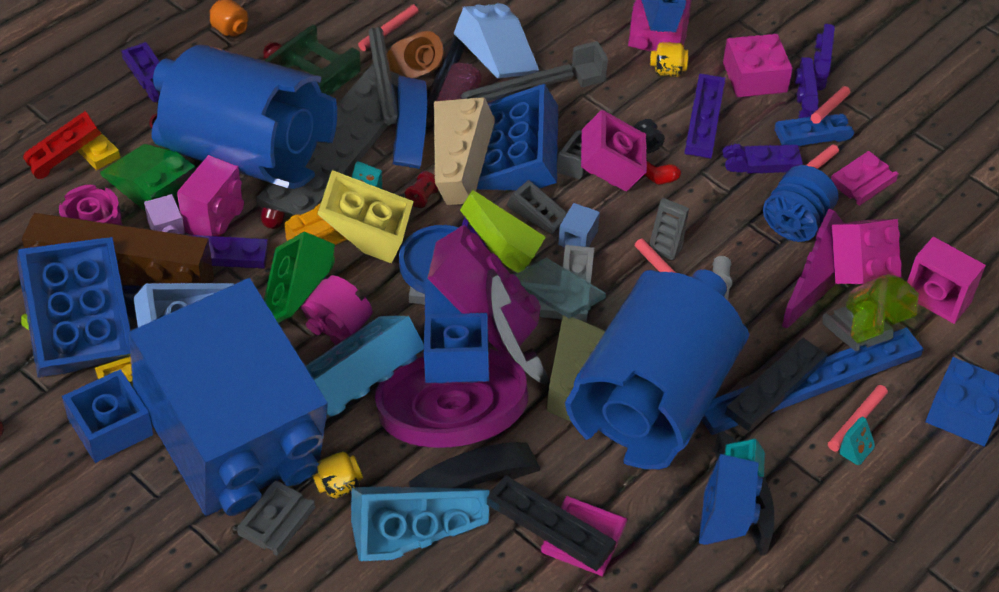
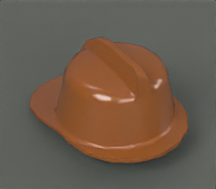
M419 32L392 45L387 52L389 68L391 72L414 79L437 70L442 64L445 51L440 37L434 32Z

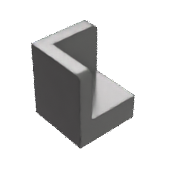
M599 42L575 46L573 48L572 72L580 86L585 87L606 82L608 57Z

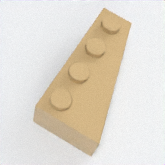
M485 97L434 101L435 184L446 205L464 204L472 190L476 192L495 122Z

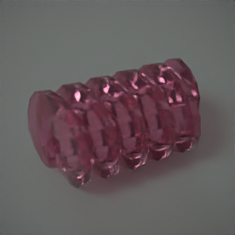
M453 64L436 101L462 99L461 95L463 92L479 88L482 80L480 71L470 64Z

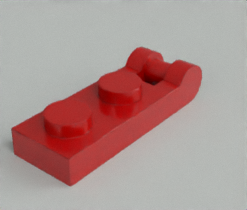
M84 111L27 150L23 158L26 164L31 167L34 177L43 179L49 175L51 168L102 133L89 114Z

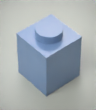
M573 203L560 225L558 245L563 247L565 245L589 247L598 232L600 212Z

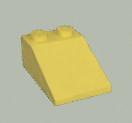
M332 170L317 214L363 253L392 263L402 244L414 201Z

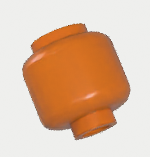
M219 0L213 4L210 9V23L224 36L232 38L244 33L247 29L248 13L235 1Z

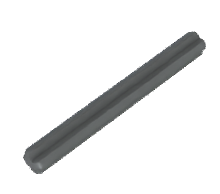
M380 27L376 29L371 28L369 30V40L383 120L386 125L396 124L398 112L383 30Z
M571 65L551 68L462 93L461 98L485 97L487 102L544 83L545 85H550L571 79L574 75L572 72L573 68Z

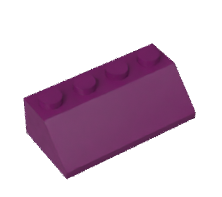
M463 225L436 242L428 279L462 314L488 313V341L499 352L512 357L501 341L489 312L486 294L488 270L494 268L509 295L511 303L501 307V310L519 347L538 325L541 305L534 295L529 294L524 289L519 279L514 274L508 272L502 265L499 257L491 254L483 245L480 237Z

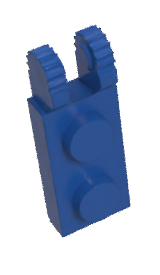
M843 114L826 116L818 124L813 123L811 117L777 121L774 129L782 145L802 146L834 140L843 142L844 140L851 139L854 135L853 128L846 126L848 119Z

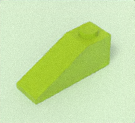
M474 190L470 192L460 209L492 254L497 255L503 264L520 275L523 274L546 238Z

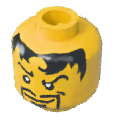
M660 42L657 45L656 51L651 50L650 66H655V72L658 76L679 77L683 71H687L688 50H684V46L681 43Z
M339 452L320 460L317 467L318 473L313 475L319 493L326 491L331 499H337L351 493L352 488L360 486L359 480L364 479L355 456L349 457L346 452Z

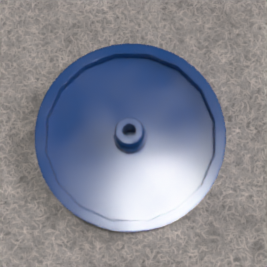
M449 225L425 227L414 232L404 241L399 253V268L403 279L409 286L425 294V270H430L436 242L458 229V227Z

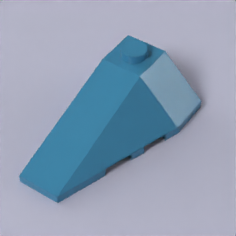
M421 487L352 488L351 523L358 559L360 561L393 560L416 548H425L432 545V542L450 535L456 536L489 523V506L487 505L489 490Z

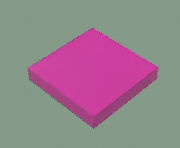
M566 496L561 508L615 540L616 548L626 527L627 518ZM544 540L541 547V553L602 577L615 551L614 549L596 572Z

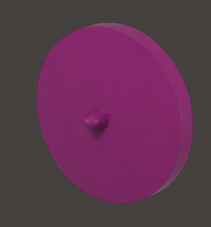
M489 349V381L475 383H426L424 353L417 355L418 358L414 362L405 366L400 365L393 370L394 375L380 382L375 394L380 423L389 434L409 444L434 448L463 446L495 436L518 420L528 403L527 379L523 368L510 356Z

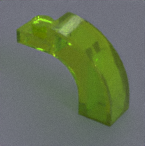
M890 274L857 286L851 291L846 303V307L853 313L850 337L857 343H861L883 334L885 319L891 325L916 316L919 293L902 278Z

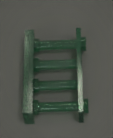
M314 24L300 32L296 37L263 60L287 68L294 64L309 74L322 77L321 82L317 83L321 92L329 96L361 72L360 51L351 47L341 55L318 43L317 26ZM313 51L331 63L321 69L303 57Z

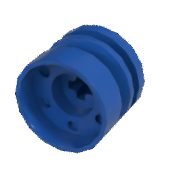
M794 166L785 173L778 186L766 199L763 206L764 218L778 235L797 242L809 241L817 234L828 209L833 210L839 199L838 190L833 181L824 172L811 166Z

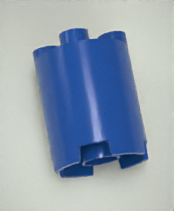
M196 45L187 49L176 60L169 58L161 60L155 68L153 84L156 90L160 92L157 118L152 127V140L156 145L178 152L180 155L202 162L210 155L238 166L239 173L289 189H296L306 185L315 177L314 171L305 166L309 162L317 142L333 143L337 125L336 98L321 92L317 83L321 82L322 77L212 46Z
M704 269L697 270L692 277L680 273L658 272L654 270H647L641 274L632 291L577 374L574 387L565 401L566 410L571 422L586 440L590 439L599 430L611 440L627 447L623 459L624 464L642 469L667 468L676 454L687 446L749 338V332L742 323L739 314L724 297L727 292V286L718 274Z

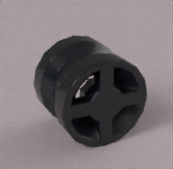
M644 119L634 126V128L646 134V154L657 151L663 145L665 137L660 130H657L658 127L654 120Z

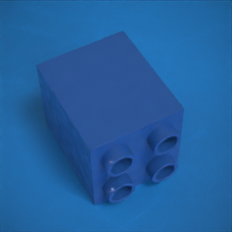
M250 278L129 331L133 389L148 410L153 427L205 517L222 508L228 516L240 514L254 506L262 496L259 490L272 484L275 480L282 479L286 486H294L304 482L316 473L319 465L318 460L321 458L328 402Z

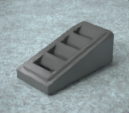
M577 130L558 153L557 173L581 179L586 172L585 169L581 168L582 131Z
M530 180L526 181L511 194L507 203L511 210L550 234H553L560 228L562 221L567 215L565 210ZM543 210H545V211L548 212V213L545 214V215H542V214H541V212H542ZM554 215L558 219L552 223L549 219Z
M662 198L660 201L650 239V246L659 256L675 260L683 247L689 208L666 198ZM666 213L671 214V215H673V216H676V217H678L679 219L674 218V217H672V216H669V215H667Z

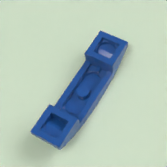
M399 76L397 85V132L394 141L393 164L420 169L427 117L426 82L424 80Z

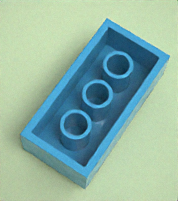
M379 316L305 367L328 402L326 415L334 416L342 412L346 408L345 404L351 399H358L369 393V387L374 383L383 382L394 375L393 370L400 365L405 366L414 362L418 358L416 354L424 349V344L409 316Z

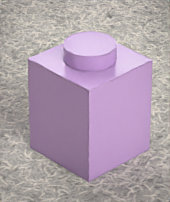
M172 194L144 202L147 222L151 230L185 235L183 219Z

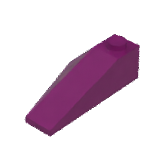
M828 209L817 233V240L813 250L809 252L802 276L799 277L789 300L782 323L784 328H789L836 285L832 225L844 222L832 209Z

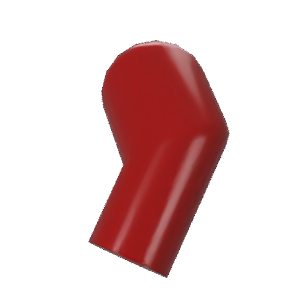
M647 161V172L644 176L655 184L662 185L678 180L681 176V171L679 167L673 164L655 167Z

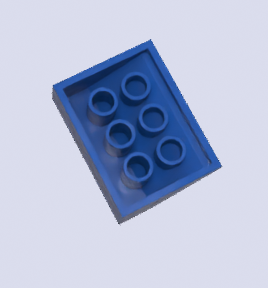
M545 83L489 102L488 106L495 118L477 189L517 190L528 180L538 188L557 183L558 104Z
M112 237L18 249L17 265L38 378L70 373L131 356L129 342L130 326Z

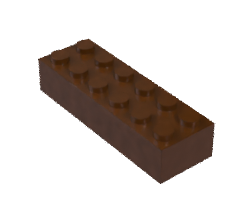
M33 213L22 237L24 248L112 237L122 290L128 294H137L146 283H212L214 280L209 238Z

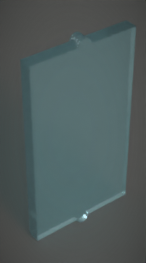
M544 258L532 266H526L525 270L515 274L529 294L534 295L539 301L568 319L584 310H590L591 306L606 298L605 292L548 258Z

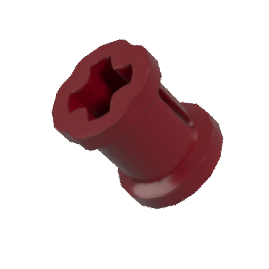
M423 171L418 175L417 182L405 190L406 199L414 201L412 206L424 208L431 194L439 191L435 184V175L428 171Z

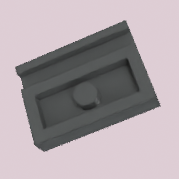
M860 302L851 303L846 307L834 310L833 315L823 314V325L854 351H859L860 346L863 345L868 348L893 339V328Z
M275 480L237 526V533L257 546L273 551V554L278 556L313 512L315 501L303 498L301 493Z

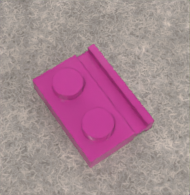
M868 151L831 176V180L838 190L849 198H855L860 206L897 181L899 173L897 171H890L886 163Z

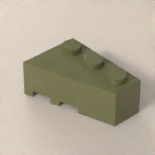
M563 313L551 374L547 411L571 422L566 410L565 401L574 387L577 374L605 331Z

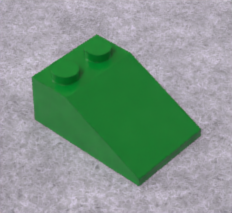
M143 144L100 171L103 178L145 211L144 202L171 194L176 205L179 204L177 191L194 173L196 167L178 152Z
M304 231L275 248L264 301L278 323L291 317L330 272L335 262V257L333 256L335 244Z

